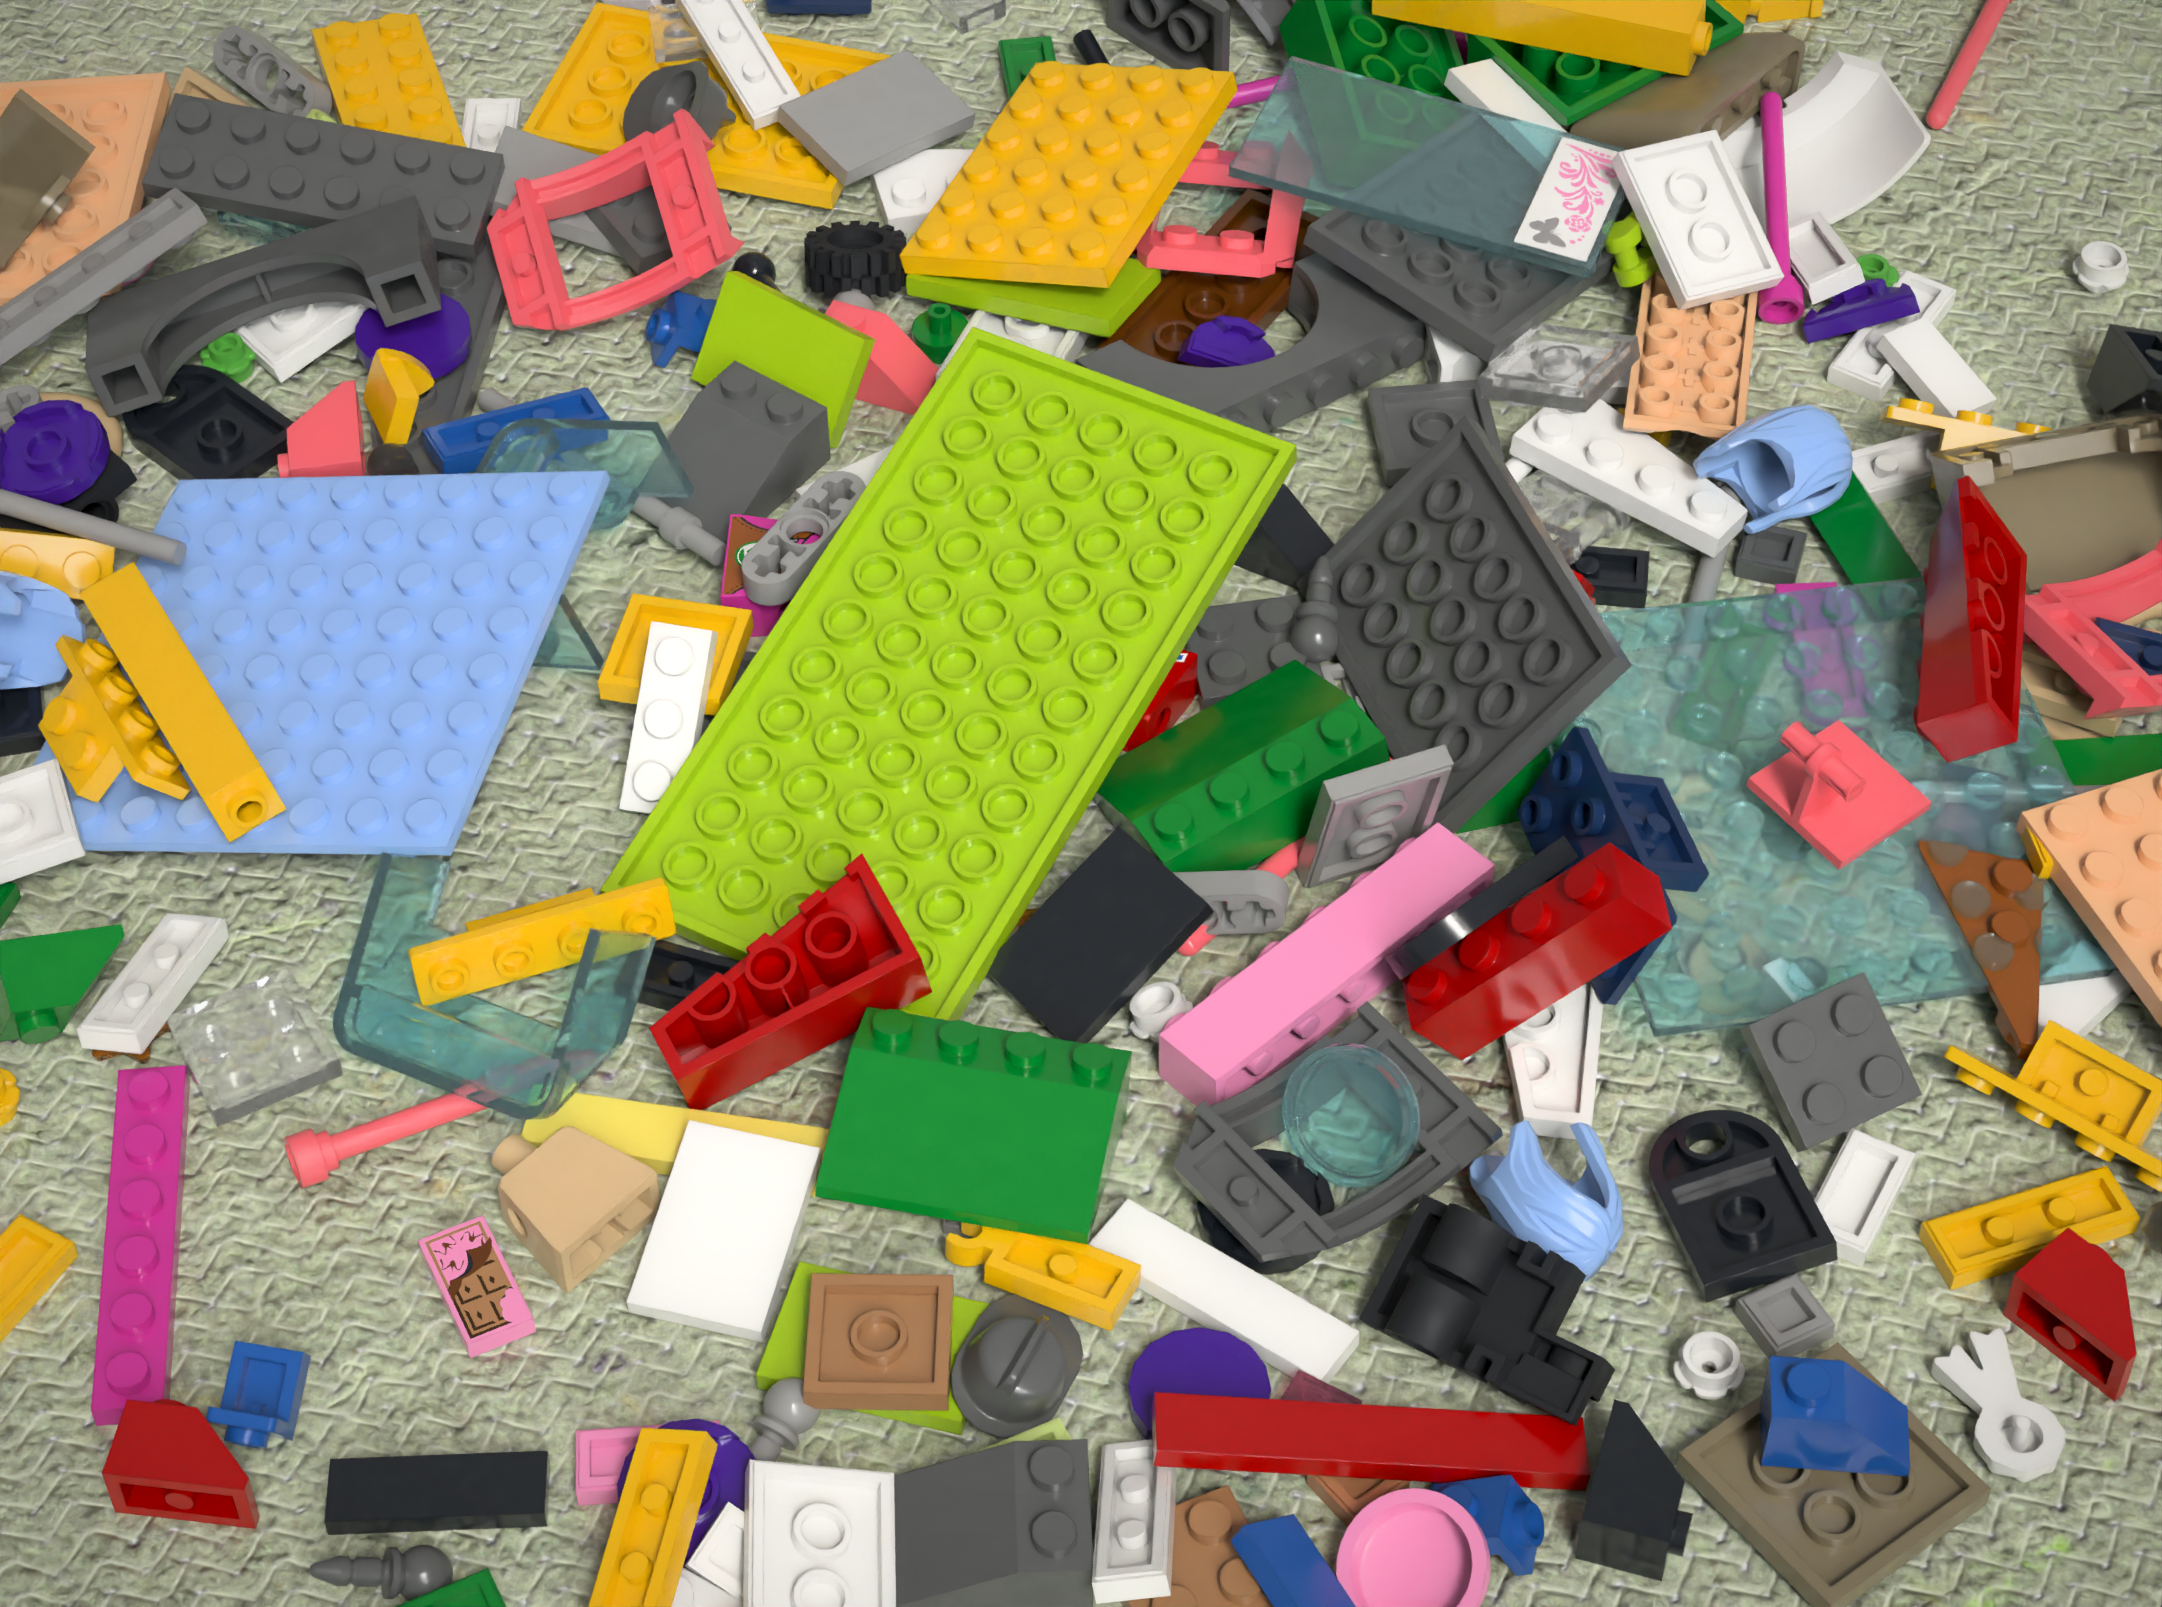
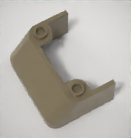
M21 88L0 116V270L42 220H45L52 226L72 201V198L64 192L96 148V146Z

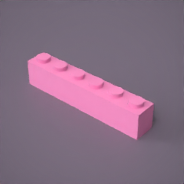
M1438 822L1418 838L1411 837L1399 846L1393 857L1373 872L1366 871L1359 875L1351 884L1349 890L1327 907L1320 906L1313 910L1301 927L1281 942L1274 941L1267 945L1255 962L1235 977L1229 976L1221 980L1205 1000L1189 1012L1179 1013L1172 1017L1159 1034V1076L1196 1107L1203 1101L1209 1106L1222 1102L1271 1076L1357 1012V1009L1366 1001H1371L1399 978L1385 958L1491 886L1494 881L1495 864Z

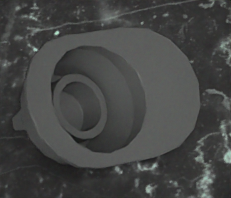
M692 61L653 71L640 82L632 93L625 109L623 131L627 141L632 140L646 130L654 134L675 121L673 114L680 109H684L691 114L712 141L719 129L735 123L736 115L727 107L726 92L720 84L709 77L708 68L702 61Z
M1009 1295L993 1301L980 1315L956 1357L950 1375L952 1397L962 1416L979 1431L1000 1439H1008L1049 1422L1058 1411L1080 1370L1083 1349L1078 1331L1070 1318L1064 1313L1019 1295Z

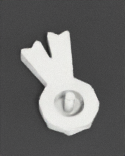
M2001 1328L1995 1329L1988 1335L1976 1331L1970 1332L1967 1345L1975 1363L1963 1348L1957 1344L1952 1347L1950 1356L1933 1359L1932 1377L1980 1415L1975 1426L1973 1446L1987 1463L1991 1473L2014 1477L2017 1481L2024 1483L2043 1474L2052 1473L2056 1469L2065 1445L2066 1433L2049 1408L2021 1398L2005 1333Z

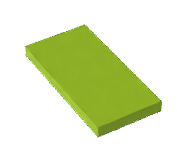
M1132 258L1127 259L1109 288L908 274L906 276L907 295L982 310L1110 338L1161 282L1160 269L1146 268L1139 260Z

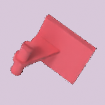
M1840 720L1816 735H1812L1803 727L1800 721L1792 723L1781 735L1782 739L1779 741L1790 752L1749 777L1746 785L1838 870L1927 812L1932 803Z

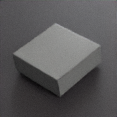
M1797 1273L1737 1299L1734 1312L1768 1359L1770 1355L1793 1357L1833 1338L1836 1325Z

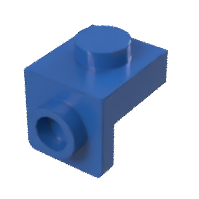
M676 290L668 296L661 309L656 308L653 310L645 331L646 340L651 345L653 365L665 368L678 346L700 353L717 300L703 299Z
M235 1341L220 1408L208 1407L206 1420L208 1423L226 1429L224 1441L236 1445L267 1449L269 1437L293 1441L311 1356L300 1351Z
M1511 1475L1433 1484L1432 1491L1453 1499L1474 1517L1484 1533L1490 1556L1499 1555L1516 1576L1532 1574L1537 1547L1541 1545L1544 1538V1520L1539 1507L1530 1500Z

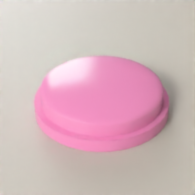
M1419 1488L1402 1489L1387 1493L1364 1507L1348 1526L1340 1543L1336 1562L1337 1579L1356 1607H1480L1487 1592L1491 1572L1488 1544L1482 1529L1474 1517L1459 1503L1446 1495Z

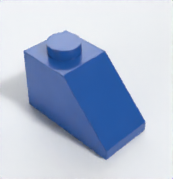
M1770 1355L1760 1400L1761 1466L1908 1476L1910 1472L1907 1406L1845 1361Z

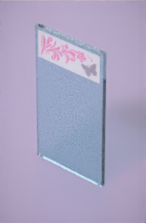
M1291 56L1234 160L1229 164L1228 176L1590 279L1597 269L1596 264L1626 198L1625 191L1611 162L1618 152L1628 149Z

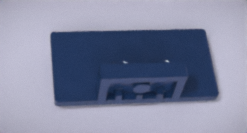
M1574 726L1517 810V818L1534 855L1562 836H1565L1579 856L1578 859L1550 877L1546 882H1549L1610 842L1660 877L1672 927L1677 921V914L1665 889L1697 892L1710 875L1663 778L1609 772L1589 729L1586 727ZM1669 931L1591 980L1602 1004L1616 1005Z

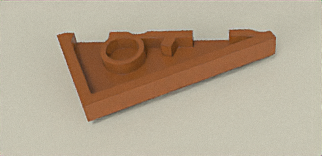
M1919 840L1913 854L1912 864L1917 873L1926 871L1939 896L1935 908L1943 923L1954 933L1955 946L1976 986H1986L1999 1010L1994 1021L2004 1040L2016 1051L2018 1059L2027 1060L2038 1041L2043 879L2037 880L2030 861Z

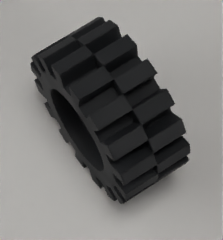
M850 221V225L834 222L831 223V228L824 225L816 227V232L809 231L806 234V238L804 237L805 284L807 287H811L812 292L816 294L824 292V297L828 298L835 297L840 291L841 293L851 291L852 288L861 290V293L870 299L873 294L882 298L889 296V291L897 293L901 290V286L906 285L907 274L904 273L899 256L906 246V236H904V232L901 230L894 231V226L887 224L879 227V222L869 221L867 225H860V221Z

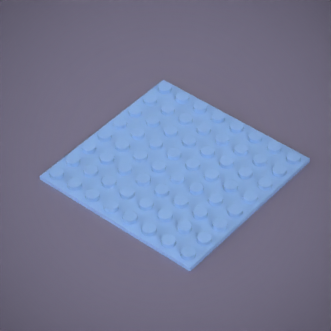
M561 471L179 480L152 533L184 542L187 546L186 557L181 565L176 566L141 555L136 566L285 805L286 810L229 843L181 762L178 768L191 788L184 800L177 799L134 781L125 766L98 803L78 796L65 775L84 850L451 856L611 479L608 472ZM101 632L97 641L113 651L103 632ZM118 661L117 666L123 676L134 686L121 662ZM139 694L137 696L139 703L141 704L145 713L154 719V717L152 716L151 712L149 711L148 707L146 706L145 702ZM159 727L158 735L166 748L175 754ZM47 741L44 742L33 766L56 759Z

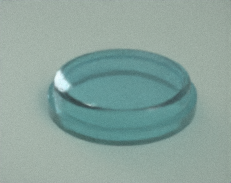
M1339 1043L1322 1048L1306 1057L1296 1067L1285 1088L1282 1116L1288 1140L1296 1155L1303 1159L1304 1165L1317 1176V1171H1319L1328 1182L1353 1188L1374 1185L1400 1170L1414 1151L1420 1129V1113L1415 1092L1408 1078L1398 1065L1376 1049L1356 1043Z

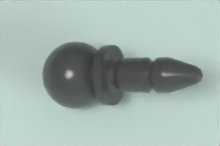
M1320 556L1316 560L1309 574L1308 583L1310 586L1307 591V600L1296 609V619L1298 621L1293 626L1290 635V642L1293 648L1300 654L1307 656V662L1321 663L1331 658L1338 649L1340 641L1339 631L1335 625L1339 620V611L1335 606L1331 605V587L1333 586L1334 577L1329 559L1326 556Z
M416 1545L406 1550L403 1554L397 1547H387L383 1561L377 1557H356L351 1559L349 1556H337L315 1562L309 1569L310 1575L314 1578L335 1586L353 1584L355 1587L377 1588L381 1585L383 1598L392 1600L399 1594L408 1601L451 1584L453 1579V1568L449 1558L442 1550L431 1545Z

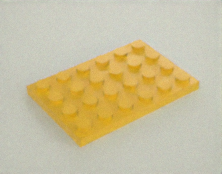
M596 2L522 128V131L602 156L628 142L623 131L624 112L632 93L642 80L653 71L663 67L686 64L692 61H702L708 68L709 77L720 84L726 92L727 107L736 115L734 124L719 129L716 136L712 139L715 147L706 152L717 188L833 210L844 188V185L778 121L756 131L753 130L686 18ZM762 32L801 96L892 56Z
M1058 61L1035 63L899 256L904 273L1109 288L1238 91L1234 72L1211 71L1204 67L1187 70L1164 69L1155 65L1120 67L1110 66L1106 63L1092 65L1062 64Z

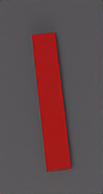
M1154 1392L1151 1407L1153 1466L1438 1483L1511 1475L1520 1487L1586 1491L1591 1476L1583 1417H1580L1577 1425L1574 1426L1551 1415Z

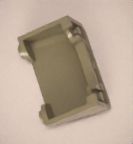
M1784 32L1743 33L1707 52L1706 56L1697 57L1688 77L1667 73L1569 126H1565L1564 130L1577 141L1617 152L1711 130H1716L1721 141H1723L1756 113L1760 117V99L1765 93H1778L1782 99V109L1786 107L1784 99L1797 92L1805 53L1804 41Z
M2162 414L2120 417L1938 451L1930 455L1933 480L1942 512L1957 479L1969 475L2027 554L2026 595H2030V591L2041 590L2043 584L2086 579L2124 566L2154 550L2159 540L2162 539Z

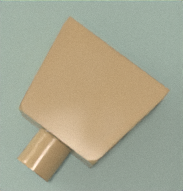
M573 1126L562 1127L538 1148L521 1135L512 1134L498 1145L492 1157L493 1167L504 1175L499 1181L497 1189L503 1219L507 1227L566 1293L572 1291L652 1222L661 1203L657 1172L654 1169Z

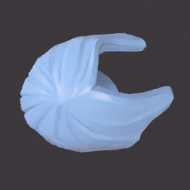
M1804 404L1775 409L1746 421L1701 452L1694 460L1693 466L1697 479L1711 477L1726 482L1733 488L1753 517V521L1746 523L1743 529L1748 534H1754L1786 519L1818 513L1839 500L1851 480L1853 457L1850 440L1836 417L1822 409Z
M0 570V690L38 687L63 681L69 669L55 644L63 634L85 643L86 626L79 618V608L73 604L71 598L65 592L54 586L15 572Z
M1527 1120L1519 1122L1510 1130L1509 1148L1506 1156L1483 1155L1473 1160V1164L1469 1169L1471 1185L1480 1200L1486 1205L1494 1223L1525 1242L1529 1240L1538 1244L1547 1254L1550 1250L1559 1254L1564 1260L1576 1265L1586 1275L1584 1282L1594 1277L1601 1267L1606 1264L1610 1255L1617 1248V1243L1623 1234L1622 1200L1619 1189L1607 1165L1604 1148L1594 1129L1588 1124L1577 1122L1570 1125L1586 1158V1169L1582 1177L1575 1183L1564 1179L1545 1161L1537 1135L1530 1122Z

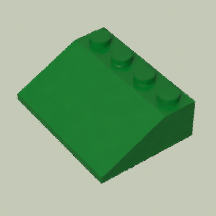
M1296 0L1279 25L1326 186L1329 189L1358 193L1474 115L1444 85L1448 70L1464 65L1453 30L1372 15V0Z
M1706 0L1705 22L1713 24L1709 52L1743 34L1744 24L1715 0ZM1467 33L1468 64L1492 59L1558 124L1569 126L1667 74V72Z
M1294 659L1118 757L1093 797V801L1115 829L1118 826L1122 828L1171 872L1246 870L1287 845L1306 836L1323 781L1388 762L1390 758L1386 738L1354 699Z
M867 1007L850 1048L816 1182L815 1197L1088 1244L1127 1115L1132 1051L1109 1048L1098 1043H1079L1044 1037L1032 1032H1014L973 1025L961 1020L949 1021L908 1014L897 1009L884 1010Z

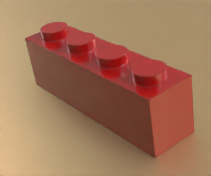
M1969 475L1957 479L1930 538L1929 562L1923 571L1927 590L1925 611L1920 615L1923 645L1922 657L1917 660L1916 664L1920 686L1918 704L1913 708V719L1920 737L1924 741H1931L1947 763L2018 742L2027 554Z
M1609 842L1497 914L1403 978L1402 984L1411 1029L1460 1060L1469 1057L1672 930L1660 877Z
M860 854L844 867L846 875L824 893L818 889L797 906L799 913L773 935L769 936L765 932L746 948L748 955L724 975L718 972L715 973L649 1027L690 1109L704 1110L856 1032L867 1007L899 1010L932 993L921 957L863 854Z

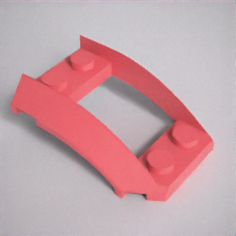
M684 109L678 110L673 114L675 121L656 133L652 134L646 130L625 144L586 163L549 176L533 180L522 177L514 182L517 193L507 210L498 208L487 226L488 236L513 325L520 328L563 331L621 315L675 292L732 258L745 242L731 236L706 153L714 148L715 145L688 111ZM652 185L673 257L622 283L582 297L569 299L548 221L600 207Z
M1289 135L1281 155H1274V149L1260 145L1241 147V152L1219 150V144L1204 141L1178 182L1273 190L1265 241L1254 240V234L1241 230L1222 231L1220 237L1197 235L1198 230L1196 228L1185 225H1170L1164 227L1163 232L1156 231L1160 209L1131 254H1137V260L1146 268L1255 278L1275 274L1276 267L1293 268L1303 208L1309 191V182L1312 183L1313 168Z
M2162 539L2159 540L2154 550L2124 566L2086 579L2043 584L2039 594H2025L2023 644L2035 643V647L2040 654L2055 661L2074 679V685L2081 693L2094 699L2084 720L2143 715L2162 710V674L2149 676L2093 623L2096 617L2121 623L2162 602Z

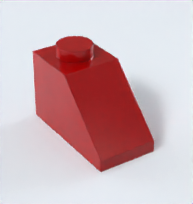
M2068 1227L2014 1274L2003 1315L2115 1402L2124 1394L2137 1355L2125 1271L2112 1260L2104 1249L2098 1245L2088 1243Z
M127 1399L102 1471L114 1511L117 1513L256 1529L260 1515L249 1477L197 1407L186 1406L181 1402L171 1399H159L154 1402Z

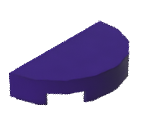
M1870 279L1832 296V302L1820 309L1818 313L1812 308L1805 317L1803 330L1809 344L1920 313L1916 296L1909 285L1902 283L1900 287H1887L1884 279Z
M1221 315L1212 321L1200 324L1183 341L1177 360L1198 367L1214 368L1252 364L1276 355L1272 347L1263 339L1266 333L1260 327L1243 318Z

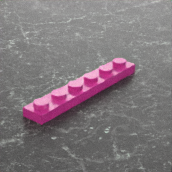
M186 1065L118 1070L91 1412L96 1426L119 1424L127 1399L147 1402L170 1399L190 1096V1078Z

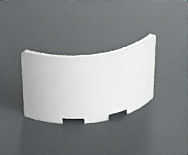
M1835 51L1817 75L1797 92L1784 99L1786 107L1783 108L1788 224L1819 211L1830 225L1853 214L1889 189L1911 168L1929 146L1931 141L1930 134L1878 62ZM1756 113L1723 140L1722 143L1766 236L1761 120Z

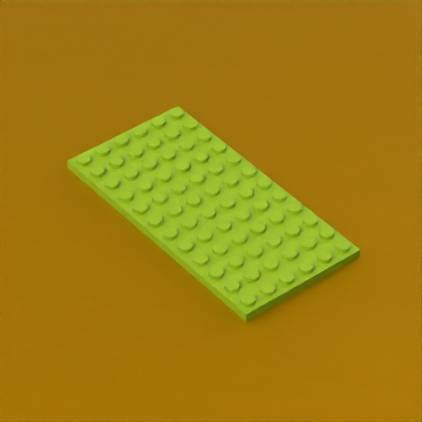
M972 327L601 887V894L652 879L663 878L669 891L676 926L675 934L741 961L748 955L746 948L765 932L769 936L773 935L799 913L797 907L818 889L824 893L846 875L844 867L860 854H863L917 949L932 989V993L899 1010L908 1014L949 1021L959 1020L987 975L999 949L1010 937L1296 463V445Z

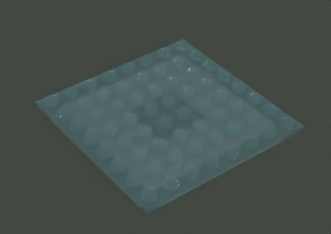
M1923 577L1599 613L1632 666L1546 746L1550 759H1552V756L1559 749L1574 726L1586 727L1589 729L1609 772L1663 778L1710 874L1697 892L1665 889L1677 914V921L1633 981L1654 1037L1748 1025L1861 972H1865L1881 1007L1988 993L1989 983L1981 967L1990 971H2001L2010 965L2014 957V947L2012 943L1998 938L1995 933H1985L1979 936L1971 951L1918 850L1919 840L1929 842L1927 851L1931 859L1947 867L1960 865L1965 860L1968 849L1995 854L2006 859L2016 858L2029 861L2021 836L2015 830L2021 812L2075 796L2077 793L2022 675L2018 742L1947 763L1931 741H1924L1920 737L1913 719V708L1918 704L1920 686L1916 664L1917 660L1922 657L1923 645L1920 615L1925 611L1927 590ZM1840 720L1932 802L1929 810L1838 870L1746 786L1749 777L1790 752L1779 741L1782 739L1781 735L1796 721H1800L1803 727L1812 735H1816ZM2032 873L2033 881L2031 886L2025 891L2015 892L2012 899L2024 909H2042L2041 928L2034 939V948L2040 956L2039 986L2122 974L2052 878H2038L2037 874ZM1962 881L1954 886L1949 901L1953 910L1959 915L1966 918H1979L1988 911L1991 904V895L1983 885L1977 882Z

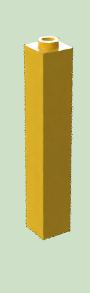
M1372 0V15L1687 77L1692 70L1697 56H1706L1713 32V24L1705 22L1706 0Z
M132 562L79 592L229 843L285 811V805L135 563Z

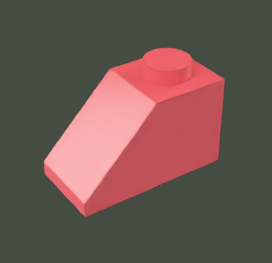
M833 300L825 312L826 315L876 339L855 399L914 415L936 383L935 374L939 368L887 314Z
M355 380L344 381L286 429L288 453L277 455L280 478L367 476L363 422Z

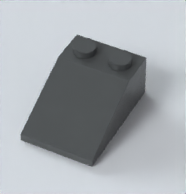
M1107 0V28L1172 69L1190 70L1204 67L1211 71H1229L1231 7L1227 0Z
M734 361L697 393L638 486L671 508H684L701 520L704 530L727 544L730 514L767 518L796 489L800 488L831 459L827 407ZM627 507L629 513L652 524L651 522H649L648 520L634 512L632 509Z
M1088 1439L1013 1441L894 1475L896 1607H1093V1551Z

